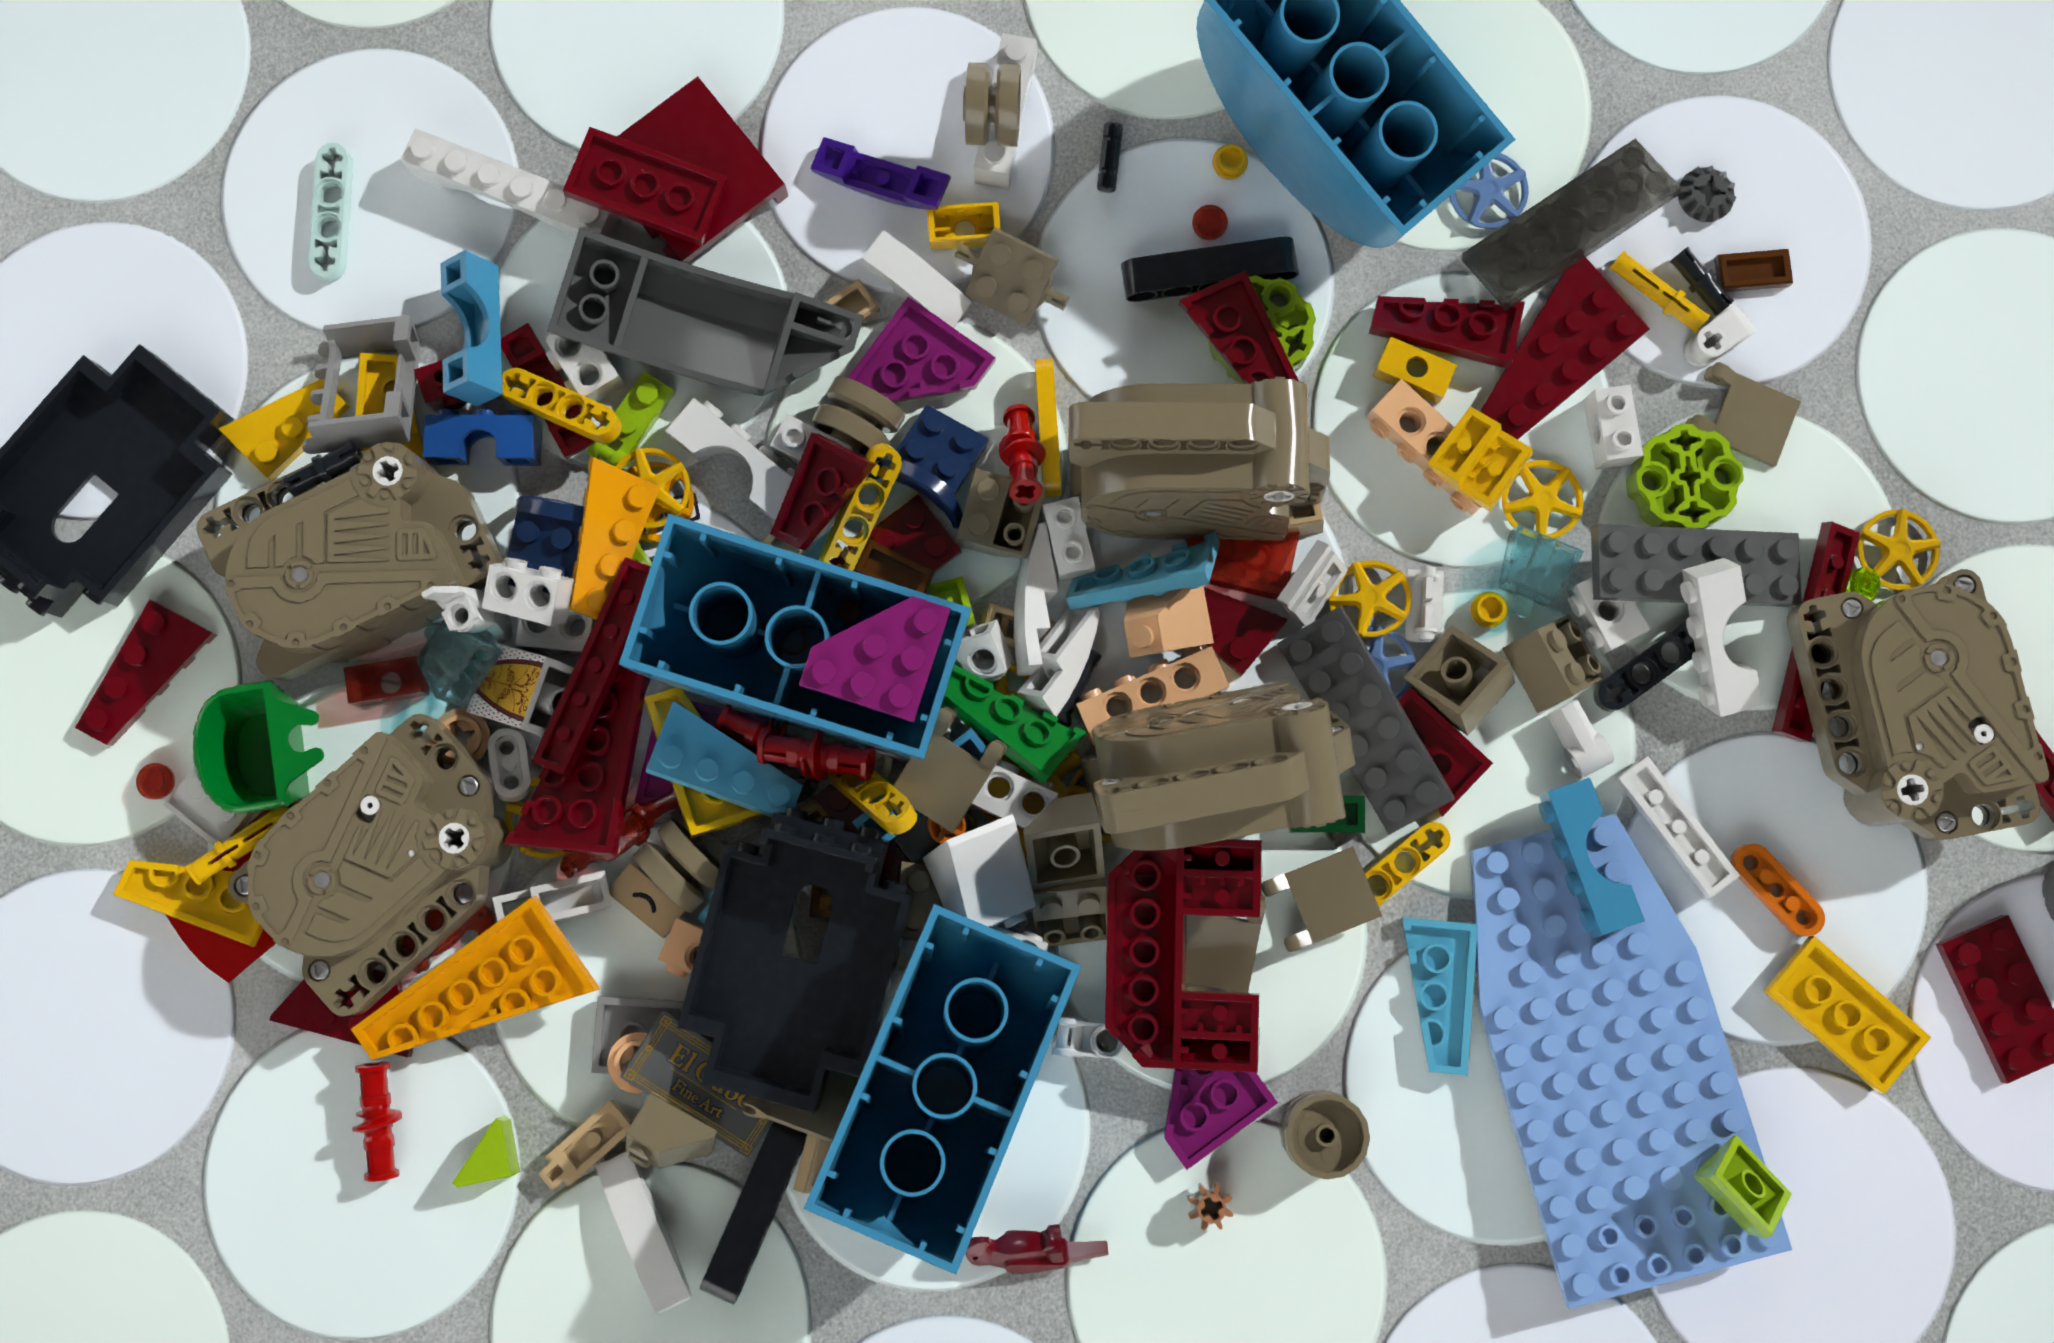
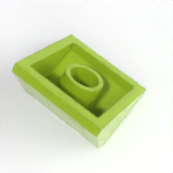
M1737 1135L1731 1137L1692 1175L1748 1235L1768 1238L1773 1234L1792 1195Z

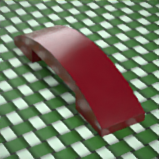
M529 323L501 338V349L512 368L524 369L566 388L563 377L551 364L545 354L547 351ZM546 392L542 394L537 400V405L544 406L548 404L553 398V393ZM574 405L570 407L566 412V418L572 419L577 417L582 411L580 406ZM544 419L548 425V430L566 459L596 443L589 438Z

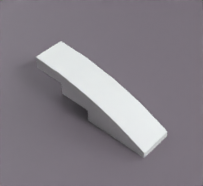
M1046 522L1039 523L1036 526L1028 558H1022L1019 567L1014 601V646L1018 676L1032 675L1043 664L1039 639L1051 628L1047 603L1058 593Z
M626 1151L595 1167L638 1277L655 1313L660 1314L693 1297L668 1227L663 1225L652 1191L646 1187L639 1165L628 1157L630 1152Z

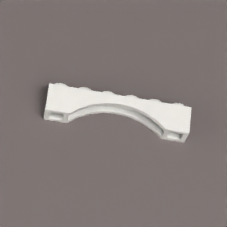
M417 128L414 129L400 159L413 176L444 188L470 192L503 203L555 227L576 239L580 227L613 239L621 222V218L618 215L565 197L563 185Z

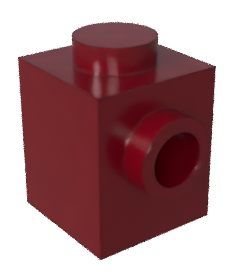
M442 360L414 369L424 402L433 411L437 412L439 409L457 410L467 405V402L443 393Z

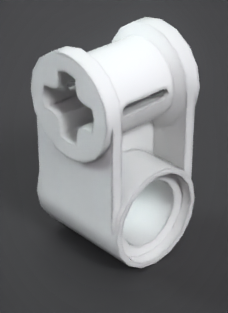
M1734 302L1687 341L1683 349L1684 357L1692 366L1698 368L1706 367L1728 350H1733L1757 331V328Z
M1061 1016L1058 1023L1056 1047L1052 1048V1055L1107 1059L1117 1056L1122 1051L1123 1044L1118 1040V1045L1115 1049L1111 1051L1102 1050L1098 1046L1096 1038L1101 1031L1107 1030L1105 1022ZM1069 1028H1072L1071 1045L1069 1046Z

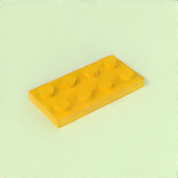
M1809 936L1762 991L1880 1094L1886 1093L1931 1039L1930 1035L1815 936Z

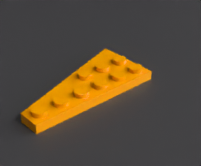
M534 896L358 1023L351 1030L371 1060H375L591 993L601 988L539 898Z

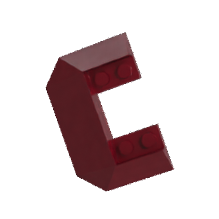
M1226 839L1176 849L1133 850L1108 874L1105 1028L1127 1048L1141 1067L1258 1073L1260 993L1186 990L1187 915L1261 917L1262 840Z

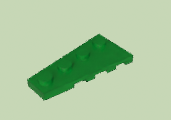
M954 664L942 705L955 711L956 716L988 742L997 739L1006 744L1007 750L1004 754L1044 785L1087 732L1076 726L1072 730L1058 723V717L1047 711H1044L1043 714L1023 705L1025 700L1012 693L1008 696L995 691L992 683Z

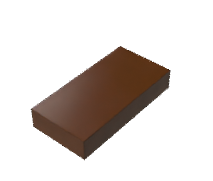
M1789 249L1719 254L1714 258L1716 280L1725 292L1783 288L1793 284Z
M869 539L853 570L854 572L922 593H926L935 575V571Z

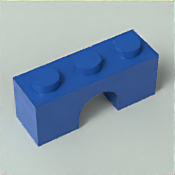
M439 409L437 414H425L423 458L432 465H469L470 450L474 443L482 438H494L496 441V458L505 466H541L543 424L531 412L511 410L509 415H496L494 411L478 409L473 411V415L459 414L460 412L456 410Z

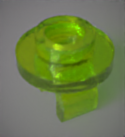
M1871 567L1851 569L1850 587L1846 592H1857L1874 601L1881 588L1877 572Z

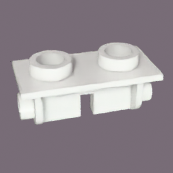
M1423 566L1421 570L1407 569V581L1412 592V605L1405 619V641L1435 643L1442 636L1444 571H1436V567Z

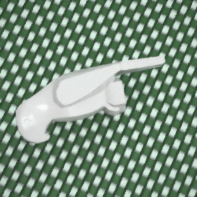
M432 586L421 592L424 599L436 601L444 610L441 614L449 631L455 632L458 630V632L478 633L487 630L500 643H504L511 638L512 624L509 616L482 608L485 591L462 586Z

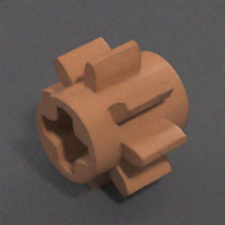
M1217 1182L1214 1183L1212 1190L1205 1189L1199 1183L1198 1189L1200 1193L1196 1197L1187 1196V1200L1195 1205V1209L1190 1211L1188 1216L1190 1219L1200 1216L1202 1219L1200 1226L1204 1231L1209 1223H1215L1221 1230L1223 1229L1221 1220L1224 1216L1233 1217L1234 1215L1225 1205V1203L1230 1202L1233 1198L1231 1194L1220 1196V1185ZM1207 1198H1211L1213 1202H1220L1215 1205L1216 1213L1212 1215L1207 1210L1201 1211L1205 1208L1204 1200Z

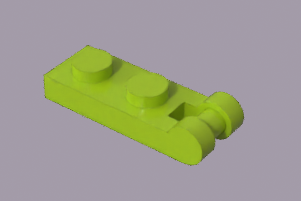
M643 371L615 411V414L622 423L621 433L616 438V440L622 443L620 449L615 451L609 446L612 442L605 444L596 442L588 447L587 454L597 459L601 458L608 464L616 466L624 456L640 446L675 396V391Z

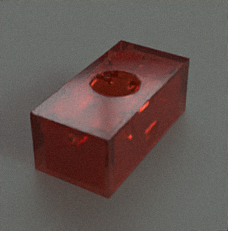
M419 656L343 667L348 704L357 707L430 695L426 661ZM389 672L397 673L401 678V686L394 693H386L381 688V679Z

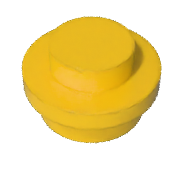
M1226 144L1219 147L1214 153L1212 166L1219 177L1226 180H1234L1245 173L1248 166V156L1240 146Z
M1487 591L1474 598L1471 603L1470 612L1473 620L1479 626L1494 628L1506 619L1508 606L1500 594Z

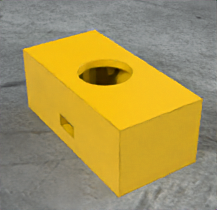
M998 202L939 206L938 210H927L931 251L957 249L960 243L969 248L985 247L992 229H1000ZM969 221L975 227V234L956 236L954 229L959 222Z
M1390 337L1372 377L1393 386L1402 379L1422 398L1439 404L1445 396L1457 364ZM1412 359L1426 365V374L1422 377L1411 376L1406 369L1407 362Z

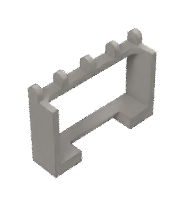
M411 315L324 325L323 331L328 342L319 344L318 354L328 358V363L317 365L314 375L320 380H325L323 389L313 390L310 397L311 402L321 405L320 414L310 415L307 418L306 426L312 438L303 441V451L307 454L328 453L342 447L349 441H352L357 449L369 448L378 443L385 442L409 443L417 380L414 369L418 368L421 340ZM396 349L398 361L394 391L386 392L384 412L333 419L342 356Z

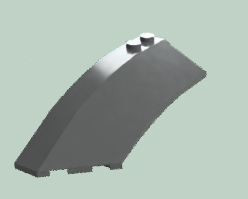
M580 227L547 332L648 366L762 397L852 352L857 342L864 315L797 292L792 293L690 265Z

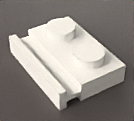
M1320 540L1316 541L1277 598L1280 603L1284 604V609L1295 622L1303 627L1313 622L1348 571L1337 554L1330 550L1331 546Z
M195 766L174 790L175 794L172 798L163 804V806L212 846L217 841L221 840L224 842L240 832L255 814V812L229 813L222 810L203 791Z

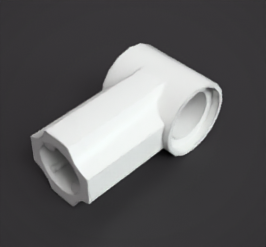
M1577 699L1547 715L1565 747V759L1572 772L1579 779L1614 762V754L1610 745L1600 733L1595 732Z

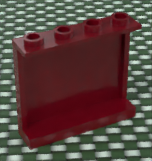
M698 76L617 136L727 176V186L702 246L642 225L653 240L659 236L666 246L662 248V251L668 258L689 264L688 262L770 200L774 199L779 204L789 197L786 185Z

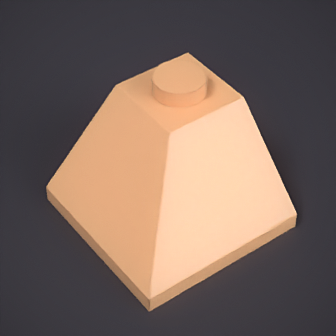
M1204 586L1196 589L1182 588L1172 590L1160 596L1151 594L1135 597L1127 602L1123 623L1130 658L1214 643Z

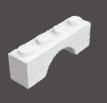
M1002 33L992 78V87H996L997 71L1001 64L1021 65L1020 131L1023 110L1028 92L1031 89L1037 60V39ZM990 122V135L986 145H978L973 167L974 182L976 184L1009 190L1017 147L999 146L995 140V123Z
M693 398L665 431L673 441L698 461L716 454H729L745 461L750 466L753 475V486L749 499L758 510L775 522L795 471L789 468L785 472L775 464L779 459L763 445L757 449L749 443L748 440L751 436L739 425L734 423L730 427L720 419L723 413L712 403L706 401L702 405Z
M1726 558L1683 569L1684 582L1681 583L1680 590L1683 600L1688 604L1690 617L1686 620V626L1689 635L1694 640L1695 652L1692 653V661L1700 675L1701 686L1698 687V696L1701 704L1719 717L1762 706L1757 670L1742 661L1730 660L1723 645L1724 628L1729 617L1739 606L1746 602L1741 566Z

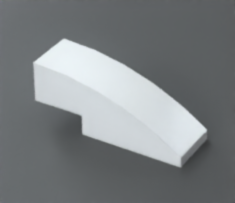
M882 230L862 257L864 267L892 286L896 294L905 300L909 296L953 328H955L972 305V301L950 281L885 230Z
M1088 606L1072 610L1068 608L1040 643L1043 664L1029 676L1017 692L1019 697L1025 700L1024 704L1040 714L1047 711L1056 717L1058 716L1076 687L1089 658L1100 617V611L1097 607Z
M605 870L492 897L497 922L534 896L539 898L554 922L612 907Z

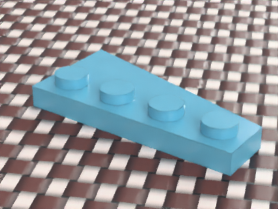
M1216 531L1203 535L1205 541L1203 543L1188 547L1185 541L1172 545V552L1160 557L1153 558L1151 553L1136 557L1137 559L1132 561L1126 568L1121 569L1119 564H1114L1096 570L1093 573L1073 578L1066 595V601L1070 610L1088 606L1097 607L1100 604L1114 601L1128 602L1135 597L1151 594L1160 596L1172 590L1182 588L1196 589L1204 584H1208L1220 546Z
M675 701L672 702L646 768V773L772 817L774 812L785 813L786 806L795 808L803 786L771 764L758 763L757 755Z
M1402 917L1429 1072L1468 1076L1478 924Z

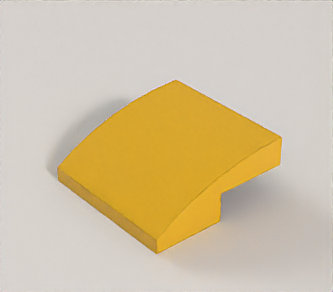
M1470 406L1428 461L1427 465L1459 492L1486 510L1491 511L1533 455V448L1501 430L1500 423Z

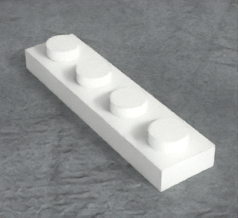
M1648 756L1643 757L1615 778L1706 898H1712L1740 876Z

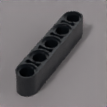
M1287 236L1131 258L1121 263L1125 296L1129 302L1191 295L1243 271H1246L1249 277L1257 275L1262 279L1275 280L1277 278L1290 280L1299 275L1294 240L1292 237Z
M774 1121L772 1122L699 1288L700 1290L735 1305L801 1157L807 1137L806 1133Z

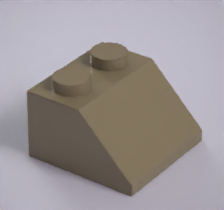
M1452 625L1404 677V681L1452 726L1467 736L1515 683L1509 661Z
M1092 792L1055 798L1023 830L1032 891L1105 878L1101 824Z
M650 1093L626 1132V1151L630 1152L628 1157L636 1164L644 1168H648L651 1164L660 1169L710 1155L715 1148L717 1130Z

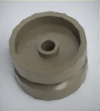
M968 62L966 86H964L963 121H965L966 145L985 146L989 140L991 122L995 123V140L999 146L1018 147L1021 101L1020 64H1001L997 71L996 87H992L991 68L988 63Z
M836 376L827 391V396L833 405H819L811 423L816 429L850 445L855 453L865 457L868 450L875 444L884 443L890 445L884 433L898 432L906 416L899 406L877 391L850 378ZM877 457L876 461H882L883 458Z
M670 818L658 830L659 840L669 853L659 845L647 841L633 854V858L661 892L686 912L692 913L705 900L703 890L693 878L705 887L714 889L720 862L697 838L691 839L688 830L683 825Z
M1323 1089L1304 1092L1293 1099L1282 1114L1279 1128L1282 1147L1289 1158L1311 1176L1327 1180L1344 1177L1357 1169L1367 1155L1370 1142L1368 1122L1358 1106L1338 1093ZM1324 1128L1330 1129V1136H1325V1141L1322 1142L1319 1138L1320 1131Z

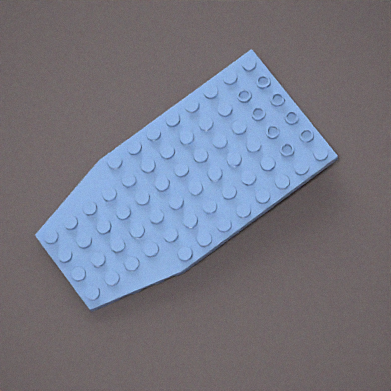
M1611 814L1600 817L1593 823L1587 836V853L1593 867L1603 877L1615 883L1632 885L1645 921L1592 938L1590 931L1586 932L1580 922L1578 912L1582 909L1577 895L1573 896L1567 887L1565 875L1568 872L1563 859L1559 860L1553 850L1552 839L1555 837L1552 830L1470 851L1472 899L1474 900L1475 913L1473 923L1478 924L1477 957L1475 960L1478 977L1477 1006L1566 1307L1571 1309L1791 1251L1792 1247L1782 1215L1770 1237L1761 1238L1748 1235L1692 1176L1735 1135L1744 1142L1764 1165L1765 1162L1697 948L1617 815Z

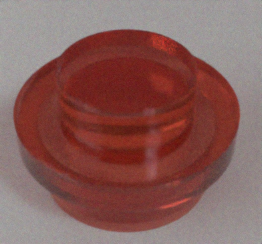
M1204 205L1197 209L1193 215L1192 228L1201 239L1208 241L1216 240L1227 229V215L1223 209L1216 205Z
M150 763L139 771L136 778V786L143 797L160 800L172 792L175 786V776L168 766L161 763Z

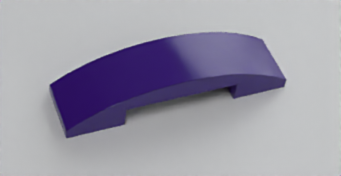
M823 137L810 167L812 172L859 193L890 203L926 210H938L951 180L949 174L917 165L915 170L859 153L853 145Z

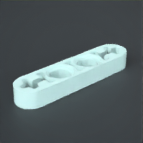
M334 142L321 146L316 155L308 256L311 271L321 280L327 282L340 279L346 270L354 166L353 158L342 145ZM337 154L342 161L336 162L335 170H333L328 161L334 160ZM334 173H335L340 179L333 177ZM331 187L340 188L341 196L338 201L334 203H326L324 201V193L327 189ZM329 221L337 222L339 229L333 237L325 238L321 235V229L325 223ZM321 245L329 247V252L326 249H324ZM329 255L335 263L334 265H328L327 271H325L320 264L327 262Z

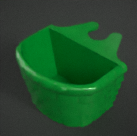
M273 680L236 685L217 691L215 695H212L204 702L192 733L193 764L196 767V774L198 780L201 781V787L205 794L217 806H220L222 810L229 813H253L279 807H288L290 804H294V802H298V800L308 796L310 791L307 771L324 759V751L317 747L304 751L301 725H316L320 719L319 714L316 711L299 707L298 702H295L294 698L289 697V694L280 689V686L275 685Z

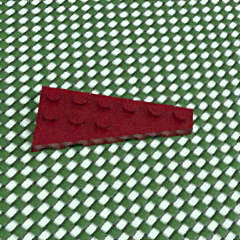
M1579 249L1574 254L1562 277L1557 282L1545 305L1514 353L1510 368L1504 370L1491 394L1480 409L1481 413L1500 423L1502 431L1517 440L1650 330Z
M620 665L570 777L543 768L539 775L540 782L530 801L526 800L520 811L522 816L514 831L509 832L504 844L514 847L617 857L648 677Z

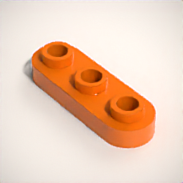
M1754 843L1744 844L1733 851L1730 863L1740 876L1738 878L1790 933L1796 936H1813L1822 930L1825 923V913L1822 907L1765 847ZM1746 856H1750L1753 859V867L1751 869H1747L1744 865ZM1773 883L1779 887V894L1776 897L1770 892V887ZM1799 911L1805 914V922L1803 924H1799L1796 919Z

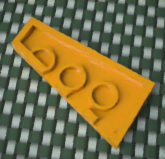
M590 457L588 464L589 478L587 489L584 492L583 504L585 506L582 526L579 527V548L577 561L574 563L572 577L574 584L569 610L596 620L624 558L632 559L660 487L602 460Z

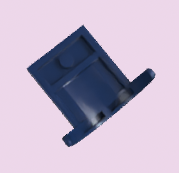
M926 404L896 449L901 457L902 465L895 482L908 486L928 498L947 516L952 527L959 530L963 514L955 495L986 449L989 438ZM884 460L877 463L880 466L879 471L883 465L889 467V465L891 464V460ZM869 473L867 476L874 479H881L878 476V473L876 477L872 473Z
M537 496L518 497L514 508L517 513L507 558L525 560L528 562V568L539 570L540 566L557 568L562 570L561 576L572 578L574 563L577 561L579 548L578 534L579 527L582 526L584 506ZM510 577L508 586L516 587L515 582ZM544 586L542 592L550 594L547 587Z

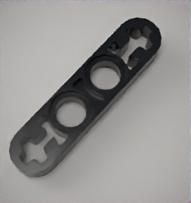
M1686 621L1602 680L1593 692L1596 705L1606 712L1622 709L1690 661L1692 653L1695 652L1694 640L1689 644L1683 640L1689 636ZM1665 643H1672L1678 648L1679 658L1675 663H1669L1663 659L1661 649ZM1636 664H1643L1648 667L1650 679L1646 684H1640L1634 680L1632 670ZM1625 682L1629 687L1616 696L1618 703L1614 700L1606 701L1604 697L1608 694L1606 686L1609 689H1613Z

